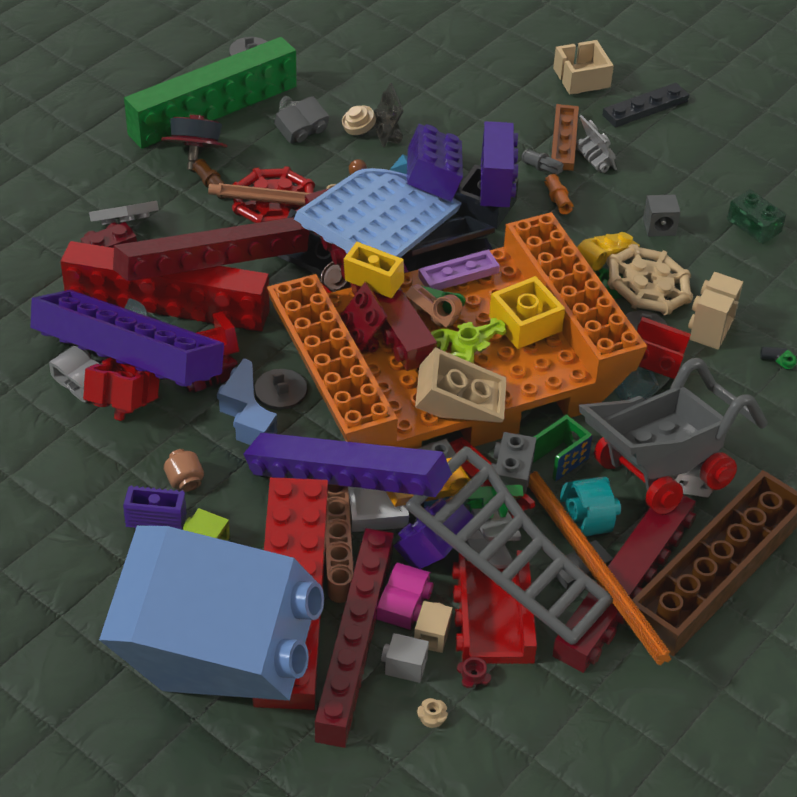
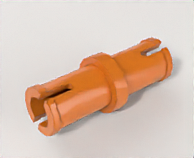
M556 174L548 175L544 183L549 190L551 201L556 203L561 214L570 213L573 210L571 207H574L568 197L567 188L561 184Z

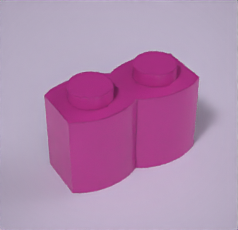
M397 562L379 600L377 620L411 630L414 622L418 620L423 600H429L433 590V583L430 582V572Z

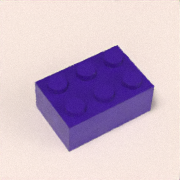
M484 121L480 206L510 207V199L515 198L516 183L512 182H515V179L518 177V164H515L518 161V133H514V123Z

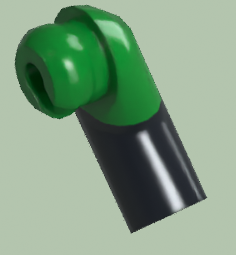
M761 347L760 359L774 360L784 369H792L796 366L797 358L787 348Z

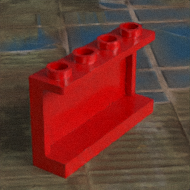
M517 550L516 557H517L523 550ZM459 553L458 562H453L452 578L458 579V585H454L453 598L454 603H459V609H455V627H460L461 633H456V652H462V662L470 657H478L483 659L486 664H534L537 648L534 614L470 561H465V557ZM529 562L511 580L524 591L531 586ZM497 568V569H498L499 571L503 572L506 568Z

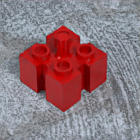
M111 357L103 360L102 365L94 364L85 368L83 400L91 401L98 407H108L112 404V407L115 408V420H124L125 413H132L135 409L146 406L147 403L158 398L159 378L152 372L136 370L135 366L117 363L116 359Z

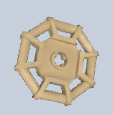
M631 244L627 249L618 254H611L607 258L606 263L609 266L608 286L622 295L632 304L631 307L634 309L638 307L661 312L663 315H670L673 310L684 304H690L693 300V294L690 289L691 273L689 270L683 269L664 250L660 252L638 247L637 244ZM629 258L632 261L630 264L624 263ZM642 258L650 259V260H655V261H657V262L649 261V260H644V259H642ZM680 283V290L676 289L674 284Z

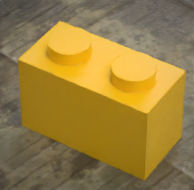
M356 242L344 258L345 281L358 286H362L364 282H367L372 291L392 298L404 282V259Z

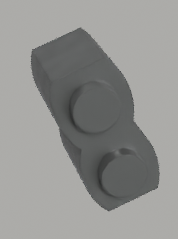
M313 96L279 111L276 114L274 124L291 144L304 141L308 135L323 132L327 128L329 115Z

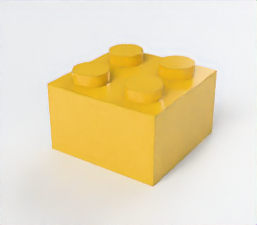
M536 276L491 293L489 317L502 320L506 324L505 335L517 349L562 331L565 308Z

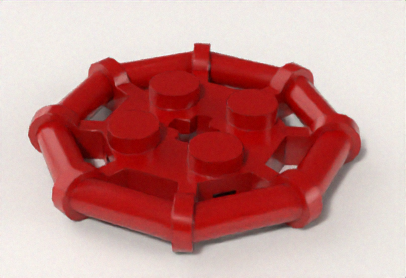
M287 166L280 169H259L257 167L242 180L232 184L250 186L254 183L253 187L305 193H314L315 183L312 179L302 177ZM268 178H280V179L265 180V179H268ZM233 199L232 211L236 215H242L254 223L285 219L288 217L290 209L294 208V210L298 211L303 205L252 200L244 203L243 199Z

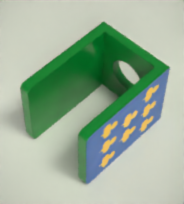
M566 414L534 436L536 437V447L533 462H536L564 442L569 447L555 457L552 478L557 481L589 459L593 435ZM572 431L579 436L580 439L578 441L573 438Z

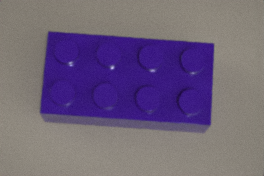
M418 124L408 146L407 184L451 202L463 178L462 141L454 134L439 132L434 126Z

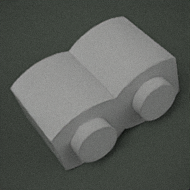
M72 346L49 362L50 373L60 385L68 388L74 396L86 403L87 400H83L85 368L99 363L92 360L91 355L86 350Z

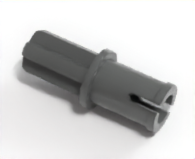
M526 149L522 154V162L535 166L539 171L545 170L556 175L563 172V163L550 158L546 153L540 154L531 149Z

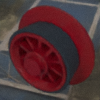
M190 115V118H171L172 136L161 138L165 142L189 146L188 170H193L192 166L198 160L199 147L227 148L226 144L218 142L222 124L212 120H205L204 116Z

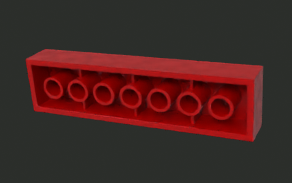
M70 241L60 261L64 291L73 290L125 309L214 323L213 313L222 311L234 327L261 332L270 311L269 292L267 290L269 286L268 273L216 266L127 281L113 270L114 248Z
M270 477L264 550L295 558L323 589L328 480ZM321 615L318 619L311 620L305 642L309 656L308 666L305 674L301 678L295 679L290 701L253 698V707L315 710Z

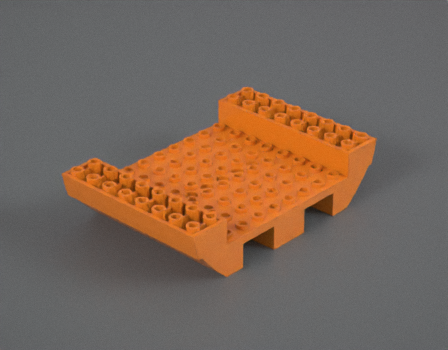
M552 212L506 224L504 247L490 250L500 265L498 274L441 290L459 293L466 299L459 318L453 325L447 328L445 326L440 327L430 319L431 315L424 309L421 311L414 307L430 333L440 328L458 332L457 326L467 322H472L474 327L488 325L491 320L489 317L491 293L534 276L564 306L565 314L561 332L520 349H517L505 334H495L488 341L490 346L486 350L474 353V364L506 377L504 420L501 423L441 418L416 408L419 368L407 371L403 364L396 360L392 347L385 343L380 329L374 335L379 341L378 350L373 353L363 350L360 353L342 321L341 313L355 296L351 287L327 294L317 274L267 287L271 301L346 442L418 449L422 447V441L460 430L465 440L475 447L502 439L504 432L519 434L522 411L556 402L564 415L567 414L571 418L582 415L579 411V405L601 403L631 372L637 370L647 345ZM419 269L404 273V282L400 286L404 294L407 293L411 286L417 284L424 286L418 277ZM449 342L446 350L447 353H451V342Z

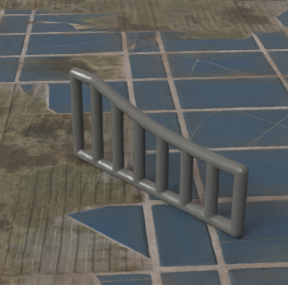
M463 447L448 461L452 474L466 460L480 471L434 516L420 506L429 496L414 495L407 501L406 509L571 645L576 644L613 603L612 596L544 536L522 510L493 466L471 448ZM488 479L497 494L457 535L454 534L443 523ZM505 504L514 518L480 553L476 552L465 542ZM522 527L533 540L501 572L488 561ZM542 549L553 562L524 591L511 580ZM563 569L575 582L547 610L535 598ZM586 589L598 601L571 630L558 617Z

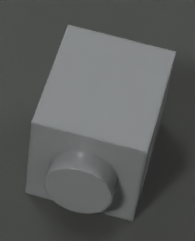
M394 633L390 645L385 644L382 652L381 661L386 662L385 675L420 683L428 659L429 641Z

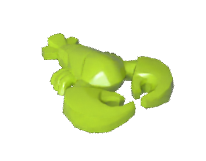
M491 318L488 325L474 327L472 322H467L457 326L458 332L441 328L431 332L437 341V348L446 352L449 342H451L450 354L474 364V353L486 350L490 346L488 341H490L493 335L506 334V324L502 320Z

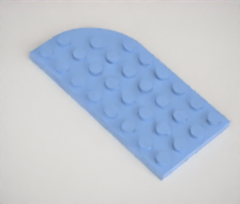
M370 168L354 172L297 211L294 220L301 223L305 229L321 235L326 242L344 249L347 254L356 242H360L401 258L454 215L462 203L454 198L450 202L408 185L407 174L386 169Z

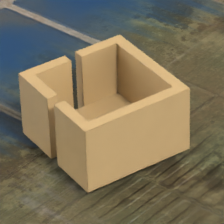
M597 40L578 43L576 64H574L575 44L556 47L553 69L559 79L562 80L569 95L611 87L614 65Z
M717 272L713 273L710 281H704L700 293L701 296H696L692 306V310L696 312L692 315L688 328L692 329L690 340L719 350L735 319L743 281Z

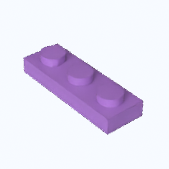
M488 249L420 268L418 277L424 286L442 290L498 274L500 265Z

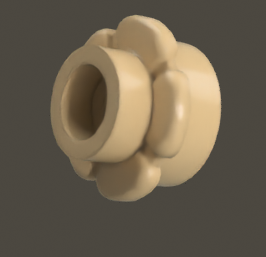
M433 698L425 699L422 702V706H419L417 710L421 722L430 728L439 727L448 716L446 704L441 700Z

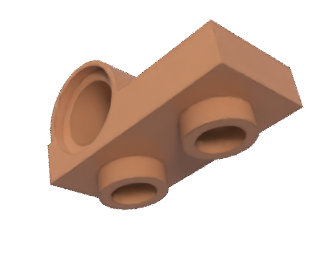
M420 284L411 286L405 294L411 299L410 303L415 308L421 311L424 309L431 315L430 319L440 327L445 326L447 328L453 325L462 311V302L457 296L449 294L437 299ZM444 301L451 304V314L444 312L442 307Z

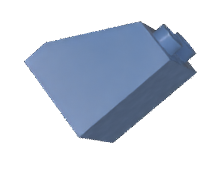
M137 525L99 640L162 691L290 701L295 679L301 678L308 666L309 656L305 642L311 620L318 619L322 613L324 593L321 585L293 557L170 526Z

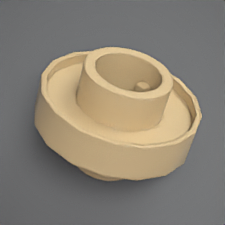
M365 105L350 108L342 119L345 131L351 135L366 133L376 122L374 111Z

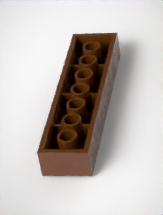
M762 470L632 599L648 623L654 628L653 630L656 631L668 650L671 651L669 653L671 656H674L797 528V491Z

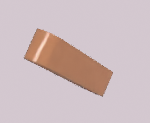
M328 484L325 540L327 594L332 601L337 603L346 602L354 574L349 493L347 486Z

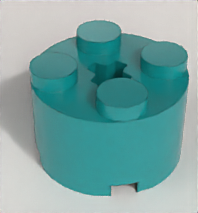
M606 476L567 482L562 487L560 502H565L567 513H569L585 537L613 531L616 515L621 513V504L617 498H614L610 488V481Z

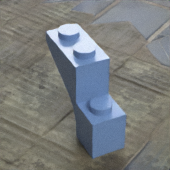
M243 358L238 367H234L231 371L230 378L226 384L220 386L217 399L219 400L220 412L235 417L233 427L236 430V440L251 445L260 433H277V414L264 409L256 402L254 398L252 362Z

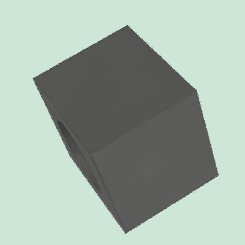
M647 195L643 216L647 236H676L680 218V208L676 195Z

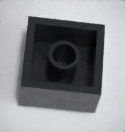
M475 164L454 195V199L462 203L455 214L459 216L468 215L497 229L517 200L519 179H515V182H512L516 183L515 198L510 199V207L480 206L481 166Z

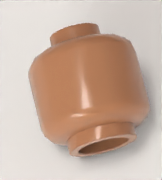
M178 449L170 453L169 458L164 463V471L172 488L189 492L201 485L204 470L196 453Z

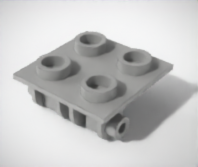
M580 115L587 137L577 141V150L598 172L605 173L610 166L617 170L614 162L616 156L609 148L611 142L604 133L600 134L592 120L587 121Z

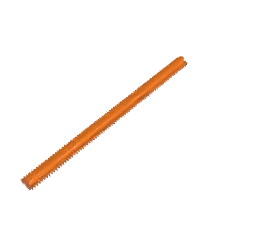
M537 471L531 473L528 487L599 585L612 596L614 606L625 621H627L648 653H650L658 665L669 662L672 659L669 655L671 651L668 650L665 643H663L656 631L653 630L654 628H652L634 601L628 596L620 582H618L603 559L594 550L593 546L553 494L552 490H550L549 486H547L546 482H544L543 478H541L540 474Z

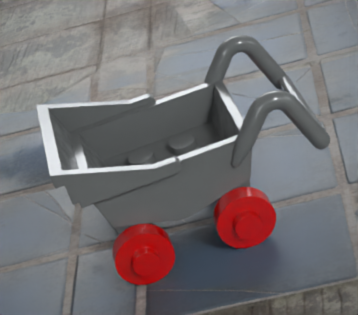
M700 358L689 359L681 366L670 390L647 400L637 396L630 400L579 405V411L585 416L586 423L603 436L596 444L594 450L596 461L607 469H614L623 464L646 484L647 505L658 514H667L674 510L683 497L682 486L669 476L687 473L700 464V478L711 489H722L733 480L737 471V464L729 455L719 451L724 446L726 433L731 428L738 413L745 416L761 429L765 428L768 424L753 396L744 394L736 397L715 381L708 366ZM694 369H697L707 389L730 405L724 416L684 387L686 380Z

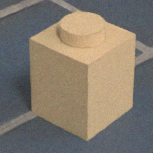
M423 601L415 627L414 638L429 641L428 650L443 653L451 626L453 607L445 606L441 603Z

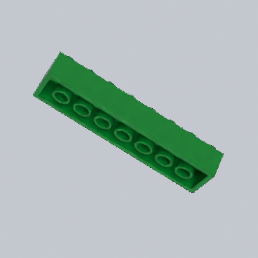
M279 37L124 97L127 134L143 149L162 141V137L172 136L171 118L173 117L190 118V115L204 116L205 120H215L297 87L296 49L284 38Z

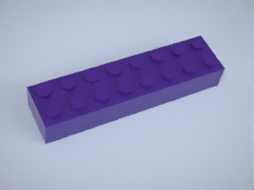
M73 290L32 298L30 328L40 331L44 336L57 337L60 342L76 344L79 349L95 351L98 356L114 358L117 363L133 365L136 370L152 372L158 378L174 380L175 384L180 386H190L192 382L199 380L207 381L210 380V377L222 374L223 342Z

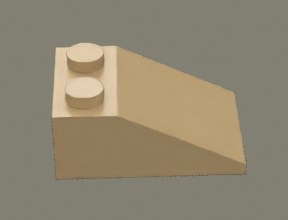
M436 347L419 365L416 408L441 418L500 423L504 420L506 377Z

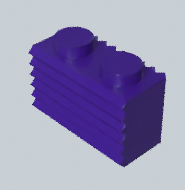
M129 486L123 504L125 527L136 528L137 525L170 526L183 530L187 515L185 492L183 490L180 492L178 490L173 491L172 489L167 490L166 488L164 490H161V488L156 490L155 488L150 489L143 486L140 488L138 486Z

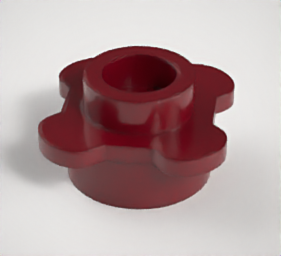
M470 657L464 662H460L457 666V671L461 673L463 678L462 685L466 688H472L480 683L486 685L491 681V675L486 672L487 666L483 659Z

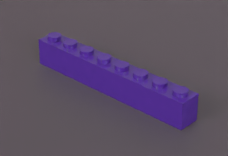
M260 433L243 453L253 475L275 478L328 480V484L429 497H436L452 475L446 457L441 451Z

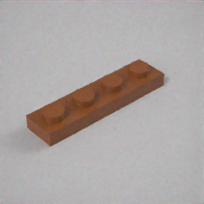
M556 104L551 158L562 162L563 170L573 171L579 106Z

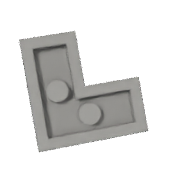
M157 201L92 211L89 212L91 222L101 220V225L116 223L115 218L118 217L120 222L150 217L149 212L157 211L159 208Z

